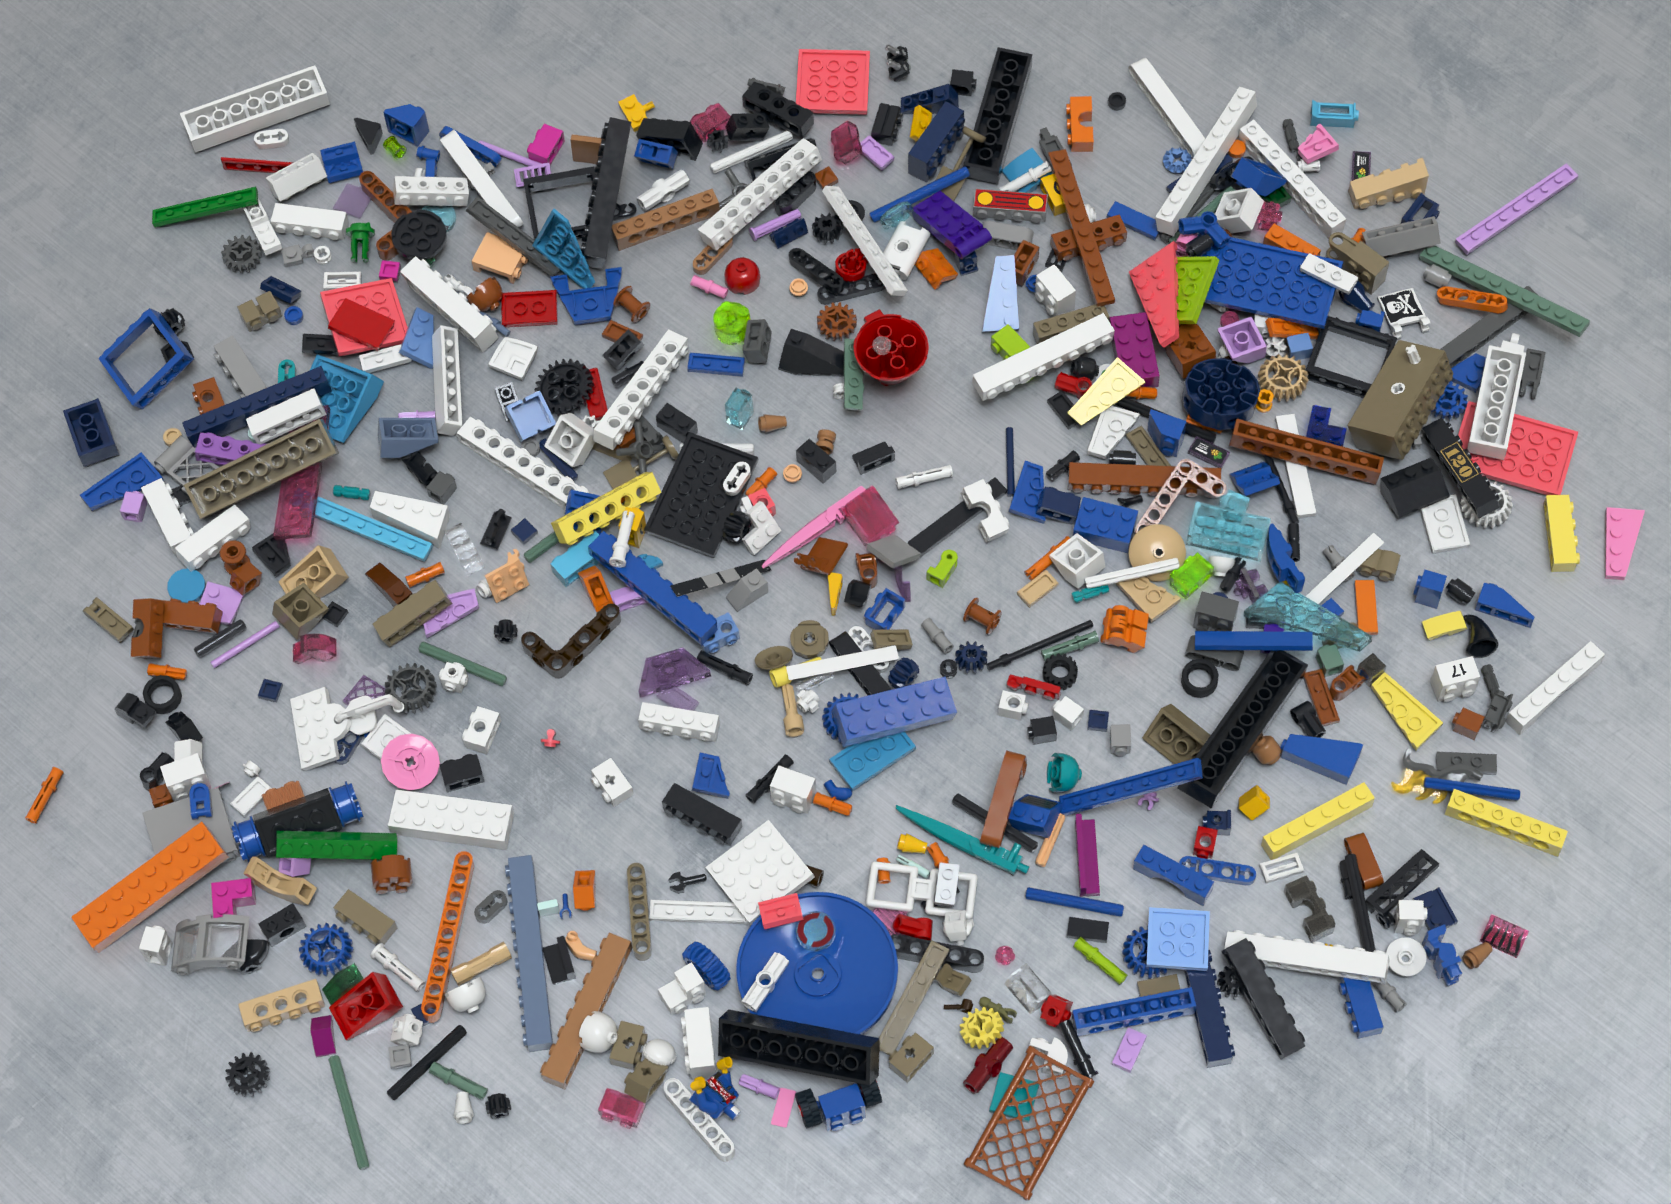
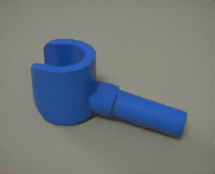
M566 893L563 894V909L560 911L562 920L564 912H569V918H572Z

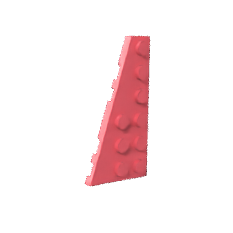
M1174 241L1129 271L1157 339L1163 348L1179 338V319L1177 318V310L1179 309L1176 299L1178 296V273L1176 272L1178 258L1176 257L1177 244Z

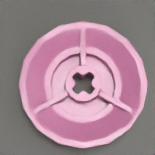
M412 733L399 735L391 740L384 748L381 758L382 771L387 780L397 788L409 791L421 789L430 784L437 775L440 764L438 751L432 742L423 736ZM410 759L414 760V765L408 767L406 761H409Z

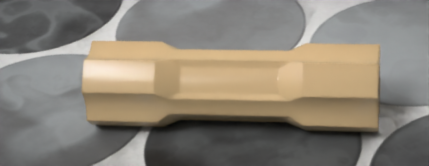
M503 941L490 948L489 951L450 969L459 986L471 980L477 974L495 965H499L512 957Z

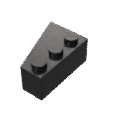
M643 118L636 134L638 140L673 146L678 152L677 156L680 157L681 154L691 156L690 160L696 161L703 145L691 122Z

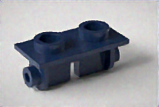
M796 218L793 222L787 224L785 228L781 227L776 231H772V234L769 236L772 241H775L776 248L779 249L809 232L805 219Z

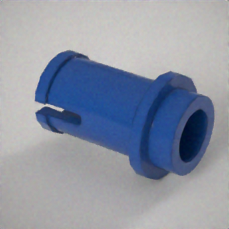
M422 146L418 147L416 156L420 160L423 158H436L438 162L440 150L437 151Z

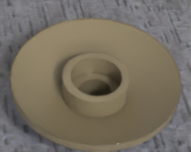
M785 646L770 647L757 654L755 664L761 669H776L786 665L792 659L793 653L790 648Z

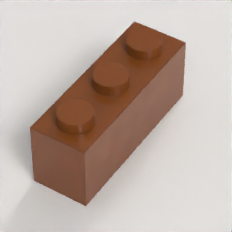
M178 599L163 600L164 627L218 634L223 611L217 608L216 604L206 603L205 605H200L196 601L183 603Z

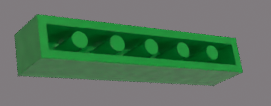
M277 831L276 858L382 859V856L397 855V833Z

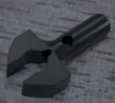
M676 872L671 875L668 881L669 883L678 881L680 884L670 886V890L677 894L684 893V888L687 885L706 882L707 877L705 874L683 877L680 872Z

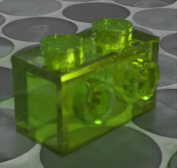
M1198 552L1193 557L1189 556L1181 568L1173 570L1170 574V586L1185 599L1190 597L1213 576L1214 566Z

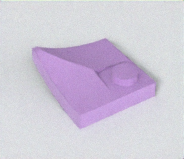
M208 581L200 605H205L206 603L216 604L217 608L223 611L220 624L231 625L245 594L242 596L233 588Z

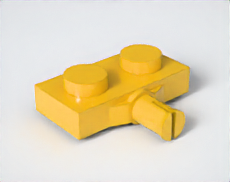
M634 94L618 102L626 119L631 121V127L634 132L638 131L643 118H647L646 111L655 108L652 101L642 106Z

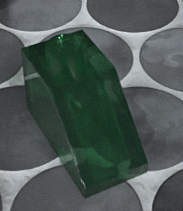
M354 963L337 972L322 989L330 1005L334 1004L363 980L356 964Z

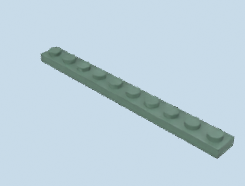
M1426 247L1420 254V260L1430 265H1437L1449 271V274L1487 293L1503 295L1507 298L1508 303L1578 337L1590 325V320L1440 247Z

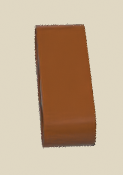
M1360 833L1344 838L1347 853L1356 854L1363 890L1381 886L1384 883L1383 876L1366 835Z

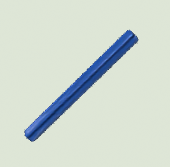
M962 167L870 212V217L873 222H876L968 177L970 173L967 167Z

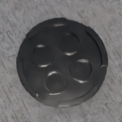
M417 210L416 212L402 215L393 225L391 237L396 251L403 257L412 260L416 256L419 260H426L435 256L443 249L447 239V232L444 223L438 215L427 210Z

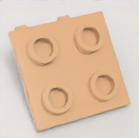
M513 549L515 553L513 555L508 552V561L505 565L485 575L496 603L529 586L524 572L525 567L518 558L520 554L517 549Z

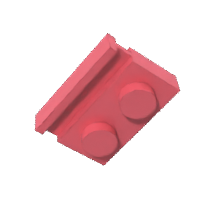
M797 893L758 902L764 929L803 920Z

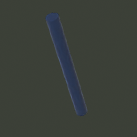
M1007 427V496L1013 497L1015 492L1013 428Z

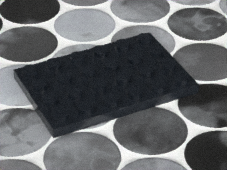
M689 432L644 528L645 533L714 558L723 540L724 532L722 529L724 528L726 518L729 517L731 512L736 511L758 463V457ZM746 462L751 470L749 479L737 495H727L723 488L724 480L736 463ZM745 468L739 469V476L742 472L746 473ZM735 482L732 485H728L729 489L736 488Z

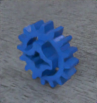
M1452 381L1447 384L1444 394L1440 396L1435 409L1431 411H1435V417L1442 415L1441 417L1444 419L1445 416H1448L1449 420H1452L1453 415L1458 418L1460 413H1464L1468 403V395L1464 394V388L1459 389L1460 384L1454 386Z

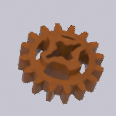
M841 302L838 303V306L831 303V307L825 305V311H819L820 316H817V328L820 329L821 335L825 334L826 339L831 336L833 341L838 337L842 341L843 336L849 338V332L854 334V328L857 327V316L854 315L853 309L848 310L847 304L842 307Z

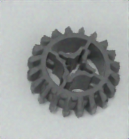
M406 663V668H402L399 665V671L392 670L393 676L388 675V682H385L386 689L384 692L385 695L390 694L404 704V713L407 714L409 710H412V713L415 714V709L423 711L422 706L429 707L428 701L434 702L433 695L437 693L435 689L437 684L434 681V675H430L429 669L425 670L423 665L417 667L416 663L410 667ZM420 680H423L426 683L425 690L421 689V686H419ZM397 687L402 691L401 698L396 695Z

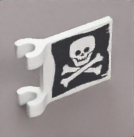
M1413 288L1382 295L1377 298L1383 312H1385L1384 315L1391 328L1392 336L1397 337V339L1402 338L1400 334L1402 332L1401 326L1419 322L1422 333L1430 331L1428 326L1431 324L1430 320L1425 316Z

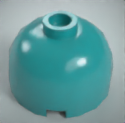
M1064 753L1052 754L1051 757H1054V759L1049 761L1047 767V783H1051L1052 787L1049 790L1059 793L1072 790L1082 777V771L1079 769L1076 759Z

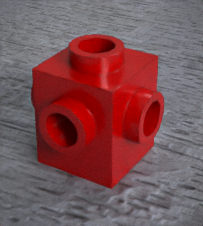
M1056 994L1049 995L1047 1001L1041 1007L1042 1015L1040 1018L1045 1019L1046 1024L1057 1027L1059 1023L1071 1018L1072 1012L1070 1010L1073 1002Z

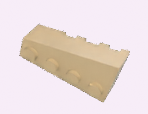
M1423 158L1417 159V163L1408 165V163L1401 164L1400 169L1391 171L1389 168L1383 170L1378 176L1371 174L1350 181L1348 192L1354 209H1365L1369 206L1384 205L1393 201L1400 202L1408 198H1417L1420 193L1425 195L1429 174Z

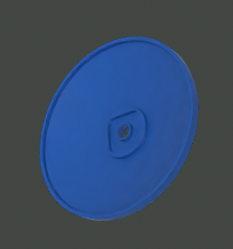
M829 892L798 894L803 917L811 913H820L818 919H811L804 925V935L808 939L806 944L798 936L797 929L800 921L764 929L760 915L745 934L737 957V982L742 1000L755 982L757 974L763 970L774 952L785 956L789 960V964L776 982L774 990L767 995L757 1012L746 1008L749 1013L860 1035L867 1032L880 1020L888 1009L896 990L898 959L893 940L887 928L871 910L861 903L839 894ZM825 916H827L834 927L832 938L823 946L811 947L814 941H820L827 935L828 928L823 921ZM820 970L824 975L820 979H815L812 976L813 972ZM763 979L760 983L762 985H768L771 981L769 979Z

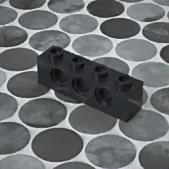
M755 81L742 95L744 108L753 113H765L768 121L800 138L814 125V113L811 110L803 108L796 102L788 100L781 94L773 92Z

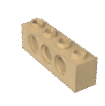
M317 979L238 1004L247 1032H257L265 1026H275L282 1023L283 1020L289 1018L297 1019L302 1014L308 1012L315 1013L325 1007ZM300 998H307L304 1003H297ZM287 1004L284 1010H278L280 1005ZM261 1011H268L265 1016H258Z

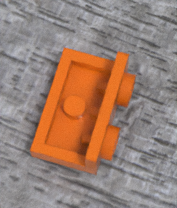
M938 248L922 251L915 263V266L934 289H938L942 282L954 280L958 276L956 270Z

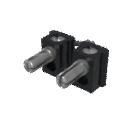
M887 44L885 49L889 52L887 53L888 60L886 64L891 66L888 68L889 77L896 82L910 74L911 65L907 61L908 52L906 47L899 46L894 48Z

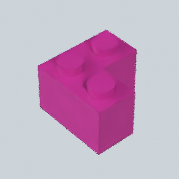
M250 878L211 883L213 918L223 917V914L237 915L236 907L256 905L255 885Z

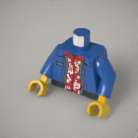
M730 1057L717 1061L716 1065L719 1070H722L721 1073L718 1071L706 1081L702 1076L697 1077L690 1085L691 1089L695 1092L689 1100L714 1119L719 1118L725 1113L734 1120L741 1112L734 1105L739 1094L732 1085L730 1071H728V1068H731L733 1064Z

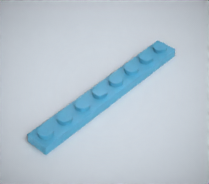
M298 489L290 503L294 509L423 562L426 561L433 548V544L301 489Z

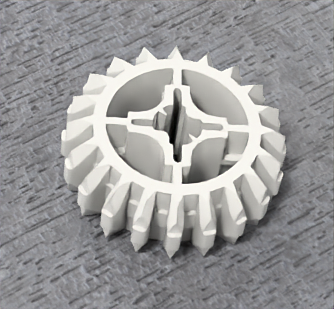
M1496 481L1493 484L1490 483L1489 487L1491 490L1495 489L1500 498L1498 502L1501 505V510H1494L1481 518H1478L1462 494L1460 502L1462 506L1461 511L1465 513V518H1470V524L1476 522V527H1479L1481 524L1484 529L1487 528V525L1493 529L1495 524L1500 526L1502 521H1507L1513 506L1511 502L1512 496H1508V490H1503V484L1497 486Z

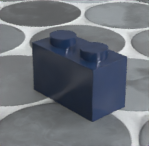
M1045 486L1039 495L1036 514L1072 525L1078 516L1081 497L1075 496V494L1059 491L1054 487Z

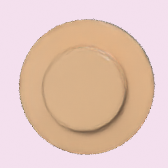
M800 278L794 279L789 287L790 292L794 296H803L808 291L807 283Z
M790 464L785 467L783 477L786 481L794 483L801 479L802 471L799 466Z

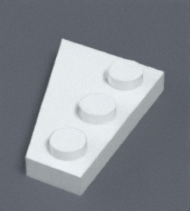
M1114 406L1103 411L1098 419L1087 454L1106 459L1139 419L1140 414Z

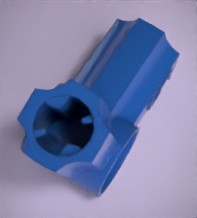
M1206 211L1201 216L1181 218L1178 221L1180 234L1200 233L1204 235L1207 233L1217 248H1223L1231 240V237L1217 223V216L1213 212Z

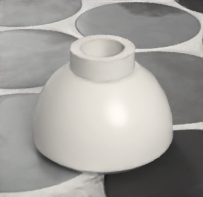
M1209 556V565L1215 571L1214 575L1226 576L1228 570L1232 569L1235 564L1234 558Z

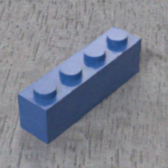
M1339 977L1341 982L1339 984L1340 993L1345 995L1346 998L1345 1009L1352 1018V1021H1350L1352 1032L1356 1033L1358 1039L1381 1034L1384 1027L1370 981Z

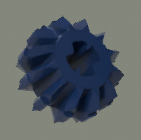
M967 641L966 646L960 644L959 650H956L955 663L959 664L960 670L966 668L967 674L970 670L976 674L977 669L983 670L984 665L987 664L986 657L988 653L984 651L983 644L977 646L975 641L973 645H970V642Z
M901 658L890 671L888 682L895 689L911 685L918 677L919 666L912 659Z

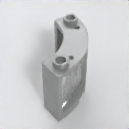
M223 914V917L213 918L212 915L196 916L194 921L185 919L178 923L175 930L171 971H175L179 975H188L198 969L208 967L240 968L245 962L250 916Z

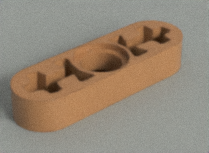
M733 238L721 246V249L717 250L718 254L713 257L709 256L708 252L715 249L707 245L693 260V271L698 275L706 274L733 246Z

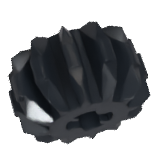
M829 212L827 216L821 214V218H815L812 229L813 236L817 237L818 242L824 240L826 244L827 241L833 243L834 239L839 240L843 228L842 222L838 220L837 215L831 217Z
M174 308L166 309L163 313L161 312L162 317L176 335L182 331V328L185 326V319L180 312ZM153 323V328L157 335H159L165 340L166 338L163 336V334L160 332L157 326Z
M741 511L731 512L729 517L726 518L724 528L722 529L724 532L723 537L732 543H743L741 539L748 534L751 527L749 517Z
M1225 966L1224 972H1219L1218 976L1220 979L1217 980V984L1221 986L1220 992L1226 991V998L1230 994H1233L1234 999H1237L1238 994L1244 997L1245 994L1237 981L1236 984L1232 983L1233 979L1236 980L1232 970Z

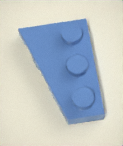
M416 307L398 352L430 369L433 368L432 335L434 334L432 314Z

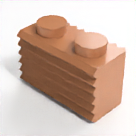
M299 781L287 782L284 784V787L271 788L265 794H262L267 810L304 797Z

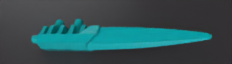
M896 805V809L923 829L978 859L1013 875L1018 870L1027 874L1030 868L1022 863L1024 858L1018 855L1022 847L1018 843H1014L1011 851L1003 847L996 848L980 843L978 838Z

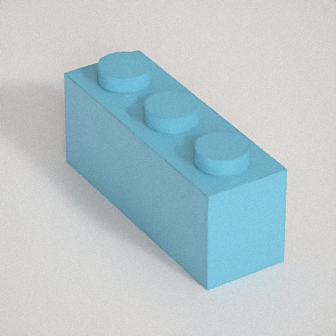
M596 530L593 534L583 537L582 541L578 544L570 546L567 552L555 557L552 563H550L552 572L565 587L579 578L578 572L599 564L597 560L590 556L588 546L599 536Z

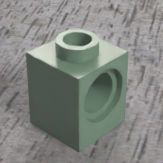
M1336 644L1331 646L1324 645L1317 650L1316 660L1325 677L1343 671L1344 662Z

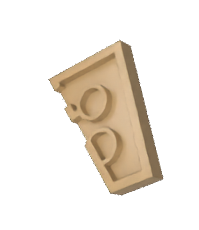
M1146 577L1116 583L1140 611L1149 614L1148 620L1151 623L1181 602L1179 596H1174L1167 592L1165 588L1156 586Z

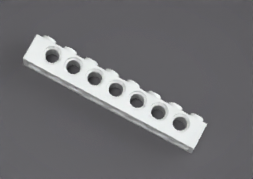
M1255 120L1240 128L1238 140L1244 142L1246 150L1256 161L1265 163L1287 180L1286 184L1283 185L1285 190L1328 238L1333 233L1344 231L1346 218Z
M804 138L800 140L697 229L703 242L717 251L822 160L818 148Z
M668 329L594 428V442L611 450H614L617 444H621L625 433L629 432L633 427L634 421L641 417L645 406L648 407L650 405L654 394H658L662 383L669 379L671 371L678 367L682 356L685 357L689 350L687 346L688 338Z
M470 417L457 432L460 443L564 510L566 509L568 499L566 494L571 489L590 493L584 486L575 484L570 477L561 475L556 468L548 467L540 458L531 456L525 448H519L509 438L505 439L500 436L495 429L487 428L479 419L475 420ZM553 483H558L557 486H551Z

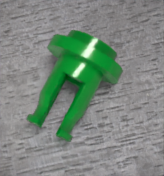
M369 222L353 223L350 227L346 228V235L351 237V262L357 263L358 244H362V259L364 263L369 262L367 257L369 238L375 236V229L371 228Z

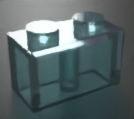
M736 387L725 403L726 421L728 424L741 430L747 425L754 413L753 398L749 391Z

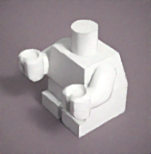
M965 910L956 911L955 913L954 911L945 912V920L943 922L945 935L951 942L956 941L958 946L963 945L964 940L970 935L974 926L973 918L966 919Z

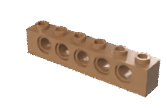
M713 189L706 190L613 224L611 229L612 237L618 250H624L711 218L720 210L719 201Z

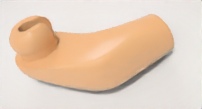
M569 931L567 933L565 941L573 955L578 959L592 961L594 956L597 955V951L584 946L577 932Z

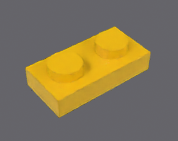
M921 105L914 108L910 138L916 142L932 119V113Z

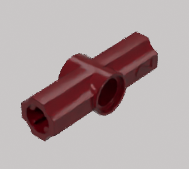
M1001 1037V1039L998 1038L996 1040V1044H993L986 1054L981 1053L975 1061V1068L964 1080V1087L973 1094L979 1093L990 1077L994 1078L1000 1073L1002 1062L1013 1049L1012 1044L1007 1039Z

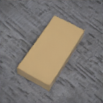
M1045 570L1017 591V595L1030 608L1055 589L1059 583Z

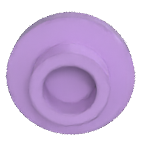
M1157 793L1144 794V797L1139 799L1138 805L1141 806L1144 800H1148V810H1151L1154 807V801H1159V798L1156 797Z

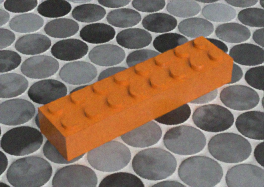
M201 821L71 918L91 947L100 953L227 860L229 856L210 829Z

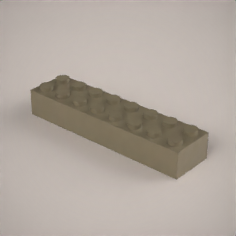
M318 419L184 484V487L199 518L206 519L339 454V451L324 420Z

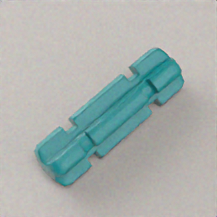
M334 485L333 488L334 496L341 497L344 495V497L355 499L361 497L363 500L370 498L369 489L362 488L360 490V488L344 486L343 488L342 485Z
M1109 586L1081 589V592L1079 590L1072 593L1073 601L1078 603L1083 601V599L1087 600L1099 596L1100 593L1106 594L1109 592Z

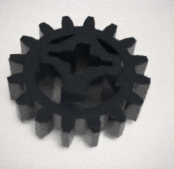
M250 1052L249 1057H246L245 1053H242V1058L240 1059L235 1056L236 1062H229L228 1064L231 1069L225 1070L226 1074L229 1075L225 1077V1080L229 1083L230 1090L234 1089L236 1095L241 1092L243 1097L247 1093H250L251 1097H253L254 1091L261 1093L260 1087H267L264 1081L270 1080L267 1074L270 1072L269 1067H266L267 1062L262 1060L259 1054L254 1058L253 1052ZM254 1065H258L261 1071L255 1069ZM235 1078L240 1080L241 1085L236 1083Z

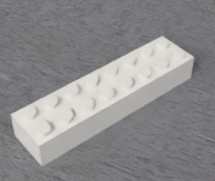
M314 65L180 113L196 153L330 105L317 68Z

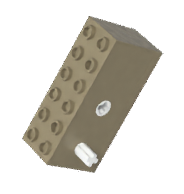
M1398 340L1347 425L1357 449L1400 460L1404 459L1405 455L1409 453L1412 443L1418 438L1422 426L1426 424L1431 411L1435 409L1438 399L1444 394L1448 382L1453 378V371L1444 350Z

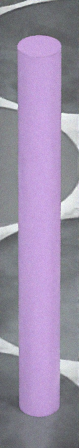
M482 140L479 141L480 144L494 150L499 155L524 165L542 164Z
M276 621L272 622L211 661V665L214 668L221 665L279 628Z

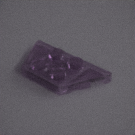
M683 647L655 655L645 660L638 691L641 698L711 677L710 669Z

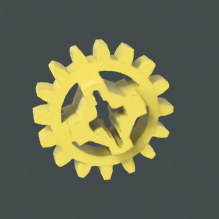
M983 1007L982 1011L975 1008V1013L968 1012L969 1017L962 1018L964 1023L960 1024V1034L966 1044L969 1043L971 1048L977 1045L978 1049H981L982 1045L989 1048L990 1042L996 1044L995 1038L1001 1039L1000 1032H1004L1002 1026L1004 1022L999 1013L994 1012L993 1008H990L988 1011L986 1007Z

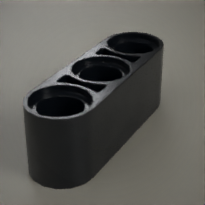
M808 171L775 200L776 214L778 216L797 209L815 192L816 176L813 172Z

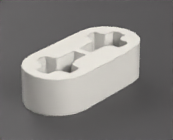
M284 129L260 131L254 136L255 144L259 149L280 148L289 143L288 133Z
M746 462L736 463L724 480L723 488L727 495H737L749 479L751 470ZM745 468L746 473L742 472L739 476V469ZM735 482L736 488L729 489L728 485H732Z

